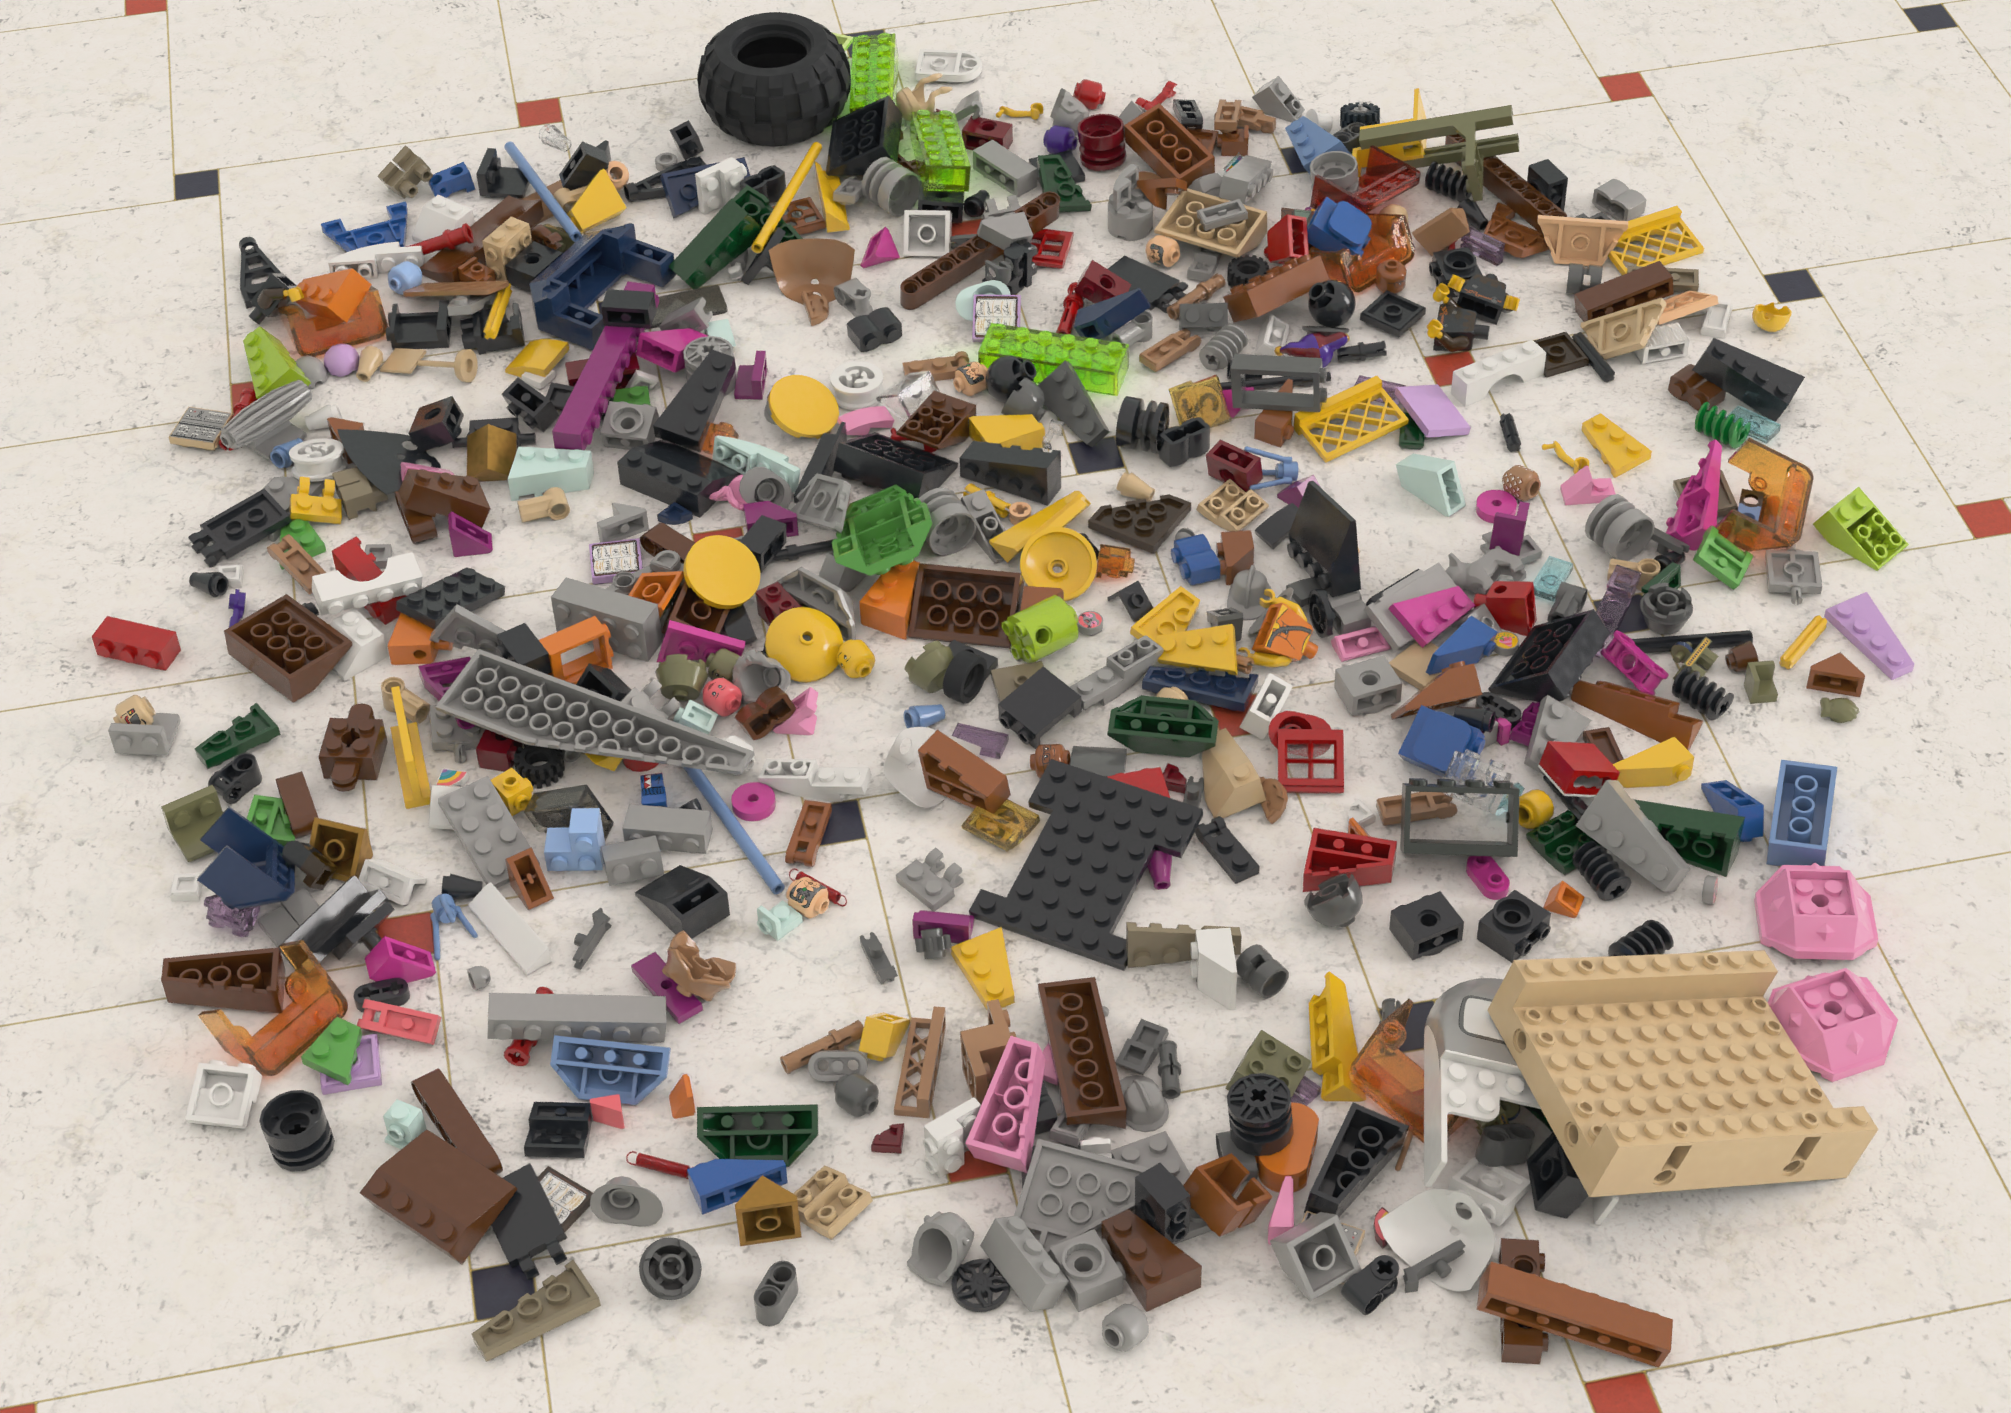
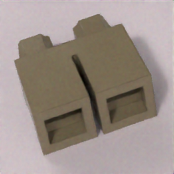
M405 145L392 159L395 164L390 161L377 176L387 188L405 199L407 196L414 198L418 193L416 186L421 180L428 182L433 177V174L421 157L414 154Z
M357 467L332 473L333 480H335L336 493L339 499H341V504L349 520L357 518V511L369 508L371 511H377L376 503L388 500V496L370 482Z

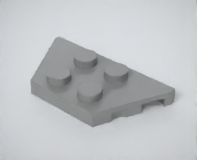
M817 473L796 496L799 499L796 505L791 510L787 507L785 509L796 513L797 521L841 533L844 526L851 484L845 480Z
M274 477L264 488L290 515L291 494H297L299 479L295 477ZM324 481L310 482L309 496H319L322 493V489H324ZM281 529L269 535V540L275 542L281 534Z

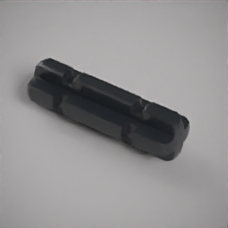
M1503 413L1500 416L1501 420L1499 422L1505 442L1507 443V449L1510 452L1519 451L1521 449V441L1518 437L1519 434L1513 415Z

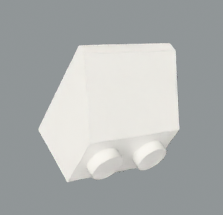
M437 195L423 206L412 234V240L422 242L442 235L447 229L451 231L460 228L465 223L469 227L475 223L473 209Z
M904 210V256L942 257L950 252V237L952 236V214L950 211Z
M355 608L332 620L330 626L352 641V647L332 669L344 681L388 657L383 633Z
M1231 928L1196 930L1195 942H1190L1191 959H1195V961H1190L1191 978H1196L1199 991L1227 1009L1236 1010L1237 967Z

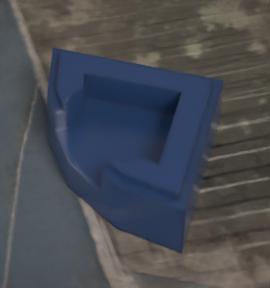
M674 502L657 514V519L664 524L678 525L692 520L693 515L691 511Z

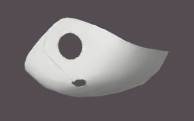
M912 727L902 730L896 737L884 762V774L889 783L917 806L929 808L938 805L948 798L927 789L918 754V749L936 730L928 727ZM945 734L979 757L980 746ZM905 738H909L911 740V747L906 754H901L900 745ZM912 762L916 765L913 770L908 768V765Z
M1441 1188L1426 1190L1410 1198L1378 1220L1384 1239L1393 1252L1410 1267L1448 1245L1461 1240L1466 1245L1463 1248L1465 1253L1448 1263L1452 1269L1451 1273L1445 1278H1440L1435 1271L1425 1276V1278L1441 1288L1456 1292L1472 1289L1489 1262L1495 1247L1494 1231L1485 1215L1471 1196L1460 1191ZM1458 1202H1463L1469 1206L1472 1212L1470 1219H1464L1457 1213L1455 1206ZM1451 1226L1457 1228L1460 1233L1453 1235L1450 1232Z

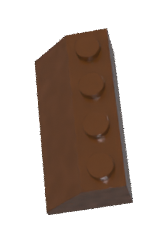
M684 577L661 632L663 634L666 633L669 621L671 620L720 634L730 609H719L705 604L704 600L692 588L688 587Z

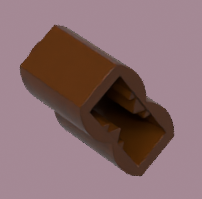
M1688 364L1670 377L1668 391L1677 399L1687 401L1697 411L1705 402L1710 403V411L1714 405L1717 406L1725 400L1726 391L1694 372L1692 369L1695 365Z
M774 686L765 690L756 702L742 707L735 715V719L750 738L758 740L766 736L775 724L789 719L795 712L796 707L783 690L778 686Z

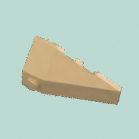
M1226 728L1217 732L1216 746L1202 752L1205 802L1213 818L1218 816L1225 818L1266 801L1260 777L1252 763Z

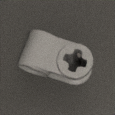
M857 278L834 287V295L837 302L850 311L853 316L868 315L873 311L869 302L871 291Z

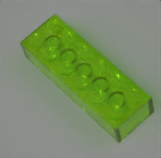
M895 33L853 37L850 113L888 95L896 105L899 55Z
M918 110L917 112H911L910 140L924 191L969 192L971 165L955 113L947 110L939 112Z
M996 323L990 324L978 351V363L985 365L987 369L996 359L1007 355L1020 357L1024 361H1031L1036 368L1034 383L1040 384L1066 360L1073 366L1086 391L1118 396L1129 368V344Z

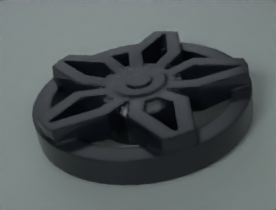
M1312 590L1309 593L1308 608L1313 628L1319 637H1329L1333 635V620L1336 619L1335 612L1330 607L1326 590Z
M990 1258L976 1259L959 1265L951 1283L952 1294L956 1302L963 1308L973 1312H987L998 1308L1006 1301L1010 1292L1009 1283ZM979 1267V1273H977L974 1268ZM986 1268H990L987 1274L983 1273ZM995 1271L998 1272L1002 1277L997 1275L994 1276ZM965 1272L971 1274L972 1276H971V1277L966 1276V1275H965ZM961 1278L964 1283L957 1289V1282ZM1003 1291L1002 1294L996 1300L992 1301V1292L997 1293ZM974 1297L980 1304L971 1303L965 1299Z

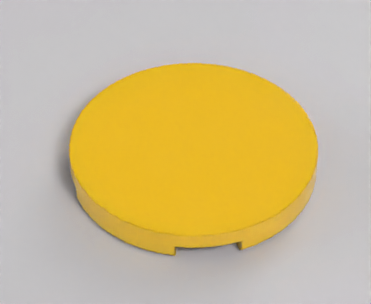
M803 375L783 377L774 384L768 395L773 421L783 431L794 437L800 438L801 436L819 439L823 433H830L837 423L839 407L834 395L825 385L813 378Z
M714 535L699 540L692 546L684 561L683 571L688 587L692 588L704 600V603L719 609L740 607L758 589L760 568L755 556L744 544L731 537Z

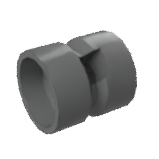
M1570 263L1566 293L1576 294L1601 284L1603 266L1589 265L1587 268H1584L1583 264ZM1584 275H1591L1590 285H1583Z
M1261 945L1250 946L1236 960L1237 974L1246 983H1249L1251 988L1264 999L1276 995L1289 978L1287 969L1277 960L1273 959L1272 955Z

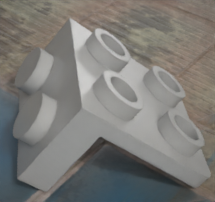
M156 713L153 716L154 721L152 725L111 723L108 732L115 753L167 756L181 721L179 715Z

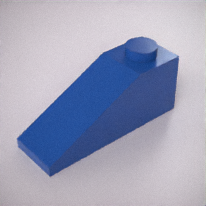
M1470 616L1433 653L1426 673L1429 675L1440 673L1442 669L1449 667L1450 664L1465 661V665L1476 664L1485 655L1489 657L1496 647L1494 640L1498 632Z
M1727 780L1701 783V789L1714 812L1745 817L1740 842H1750L1753 838L1763 837L1764 805Z
M714 1159L687 1169L690 1189L702 1215L738 1202L762 1175L779 1186L788 1183L784 1160Z

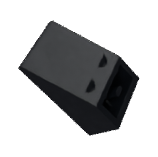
M682 865L677 866L635 892V896L675 935L684 930L691 939L730 915L727 892L710 876Z

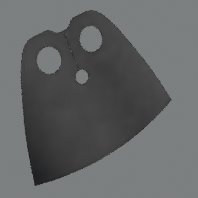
M337 429L340 440L353 463L370 482L386 495L400 490L403 482L401 462L416 464L418 459H425L432 464L431 467L441 468L437 459L430 456L426 451L420 453L418 448L408 450L403 447V442L410 441L409 435L368 430ZM402 454L405 458L399 459L397 455Z

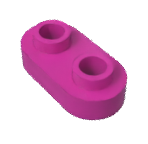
M1469 856L1466 873L1486 898L1492 900H1500L1506 897L1509 892L1510 881L1491 856Z

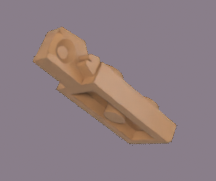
M1242 106L1238 126L1244 128V125H1249V129L1273 134L1276 129V118L1264 115L1262 110Z

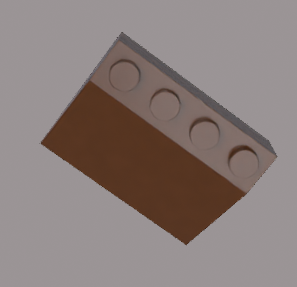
M919 563L908 638L943 642L956 640L963 644L1010 648L1012 644L1002 629V622L1020 611L1024 587L1021 573Z
M287 594L224 630L228 654L293 703L314 691L352 647L351 640Z
M426 1129L382 1164L360 1191V1194L373 1206L462 1265L517 1191V1188Z

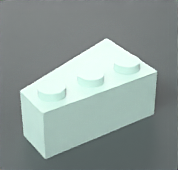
M518 447L508 476L511 501H517L519 496L534 494L535 497L543 496L542 493L552 487L561 488L564 493L589 489L594 475L591 451Z

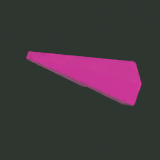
M1716 439L1707 445L1710 449L1706 458L1699 460L1698 465L1700 469L1697 475L1690 477L1676 503L1678 510L1673 518L1669 517L1666 521L1668 529L1665 533L1690 546L1689 550L1693 551L1698 550L1705 531L1711 525L1715 528L1717 525L1722 445Z

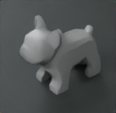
M1500 546L1491 549L1472 563L1461 562L1454 554L1450 553L1448 555L1449 567L1445 570L1456 586H1459L1462 590L1469 589L1475 594L1487 595L1491 585L1498 580L1501 574L1512 576L1514 581H1523L1526 578L1525 567L1521 559L1502 550Z

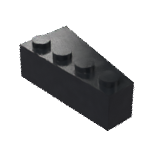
M712 349L654 423L655 437L701 453L735 373V357Z

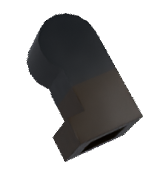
M290 841L283 848V859L290 865H296L306 874L302 882L309 888L323 890L338 869L334 863L309 843Z

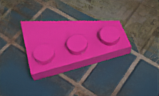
M1459 586L1394 603L1388 609L1423 648L1469 612L1475 604Z
M670 620L657 662H665L668 655L686 654L687 660L701 659L706 663L711 653L715 654L722 648L742 656L746 641Z

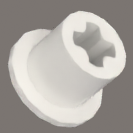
M1316 109L1307 111L1306 118L1328 133L1331 131L1333 121L1329 113H1318Z

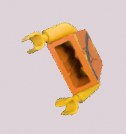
M1271 589L1264 590V595L1270 597L1271 600L1259 598L1260 605L1263 608L1269 609L1252 647V650L1256 652L1252 654L1245 647L1239 648L1238 652L1246 653L1248 657L1253 658L1254 665L1271 668L1288 666L1291 662L1299 661L1302 656L1312 659L1318 651V646L1309 641L1313 627L1307 622L1301 607L1297 603L1283 597L1276 598L1274 591Z

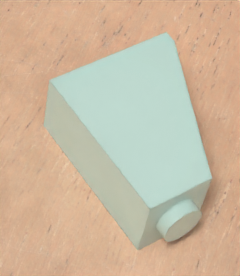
M1413 453L1396 464L1401 486L1444 516L1449 517L1466 506L1455 461Z

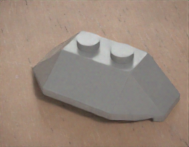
M803 567L777 580L801 607L813 608L828 615L840 629L844 641L856 640L853 600L841 588Z

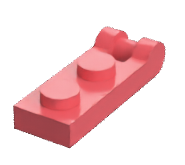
M364 999L362 1005L364 1013L362 1019H358L357 1026L362 1030L434 1045L442 1018L439 1015ZM376 1012H381L379 1022H373Z

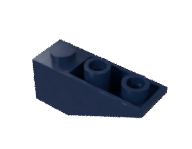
M1137 288L1078 309L1074 328L1084 344H1088L1107 337L1149 309L1151 305L1141 289Z

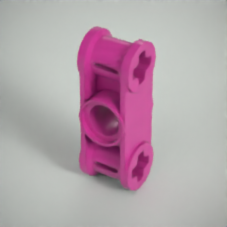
M1616 630L1613 634L1614 638L1607 648H1603L1600 651L1601 655L1631 680L1639 691L1655 695V689L1663 679L1668 678L1669 674L1637 647L1631 638Z

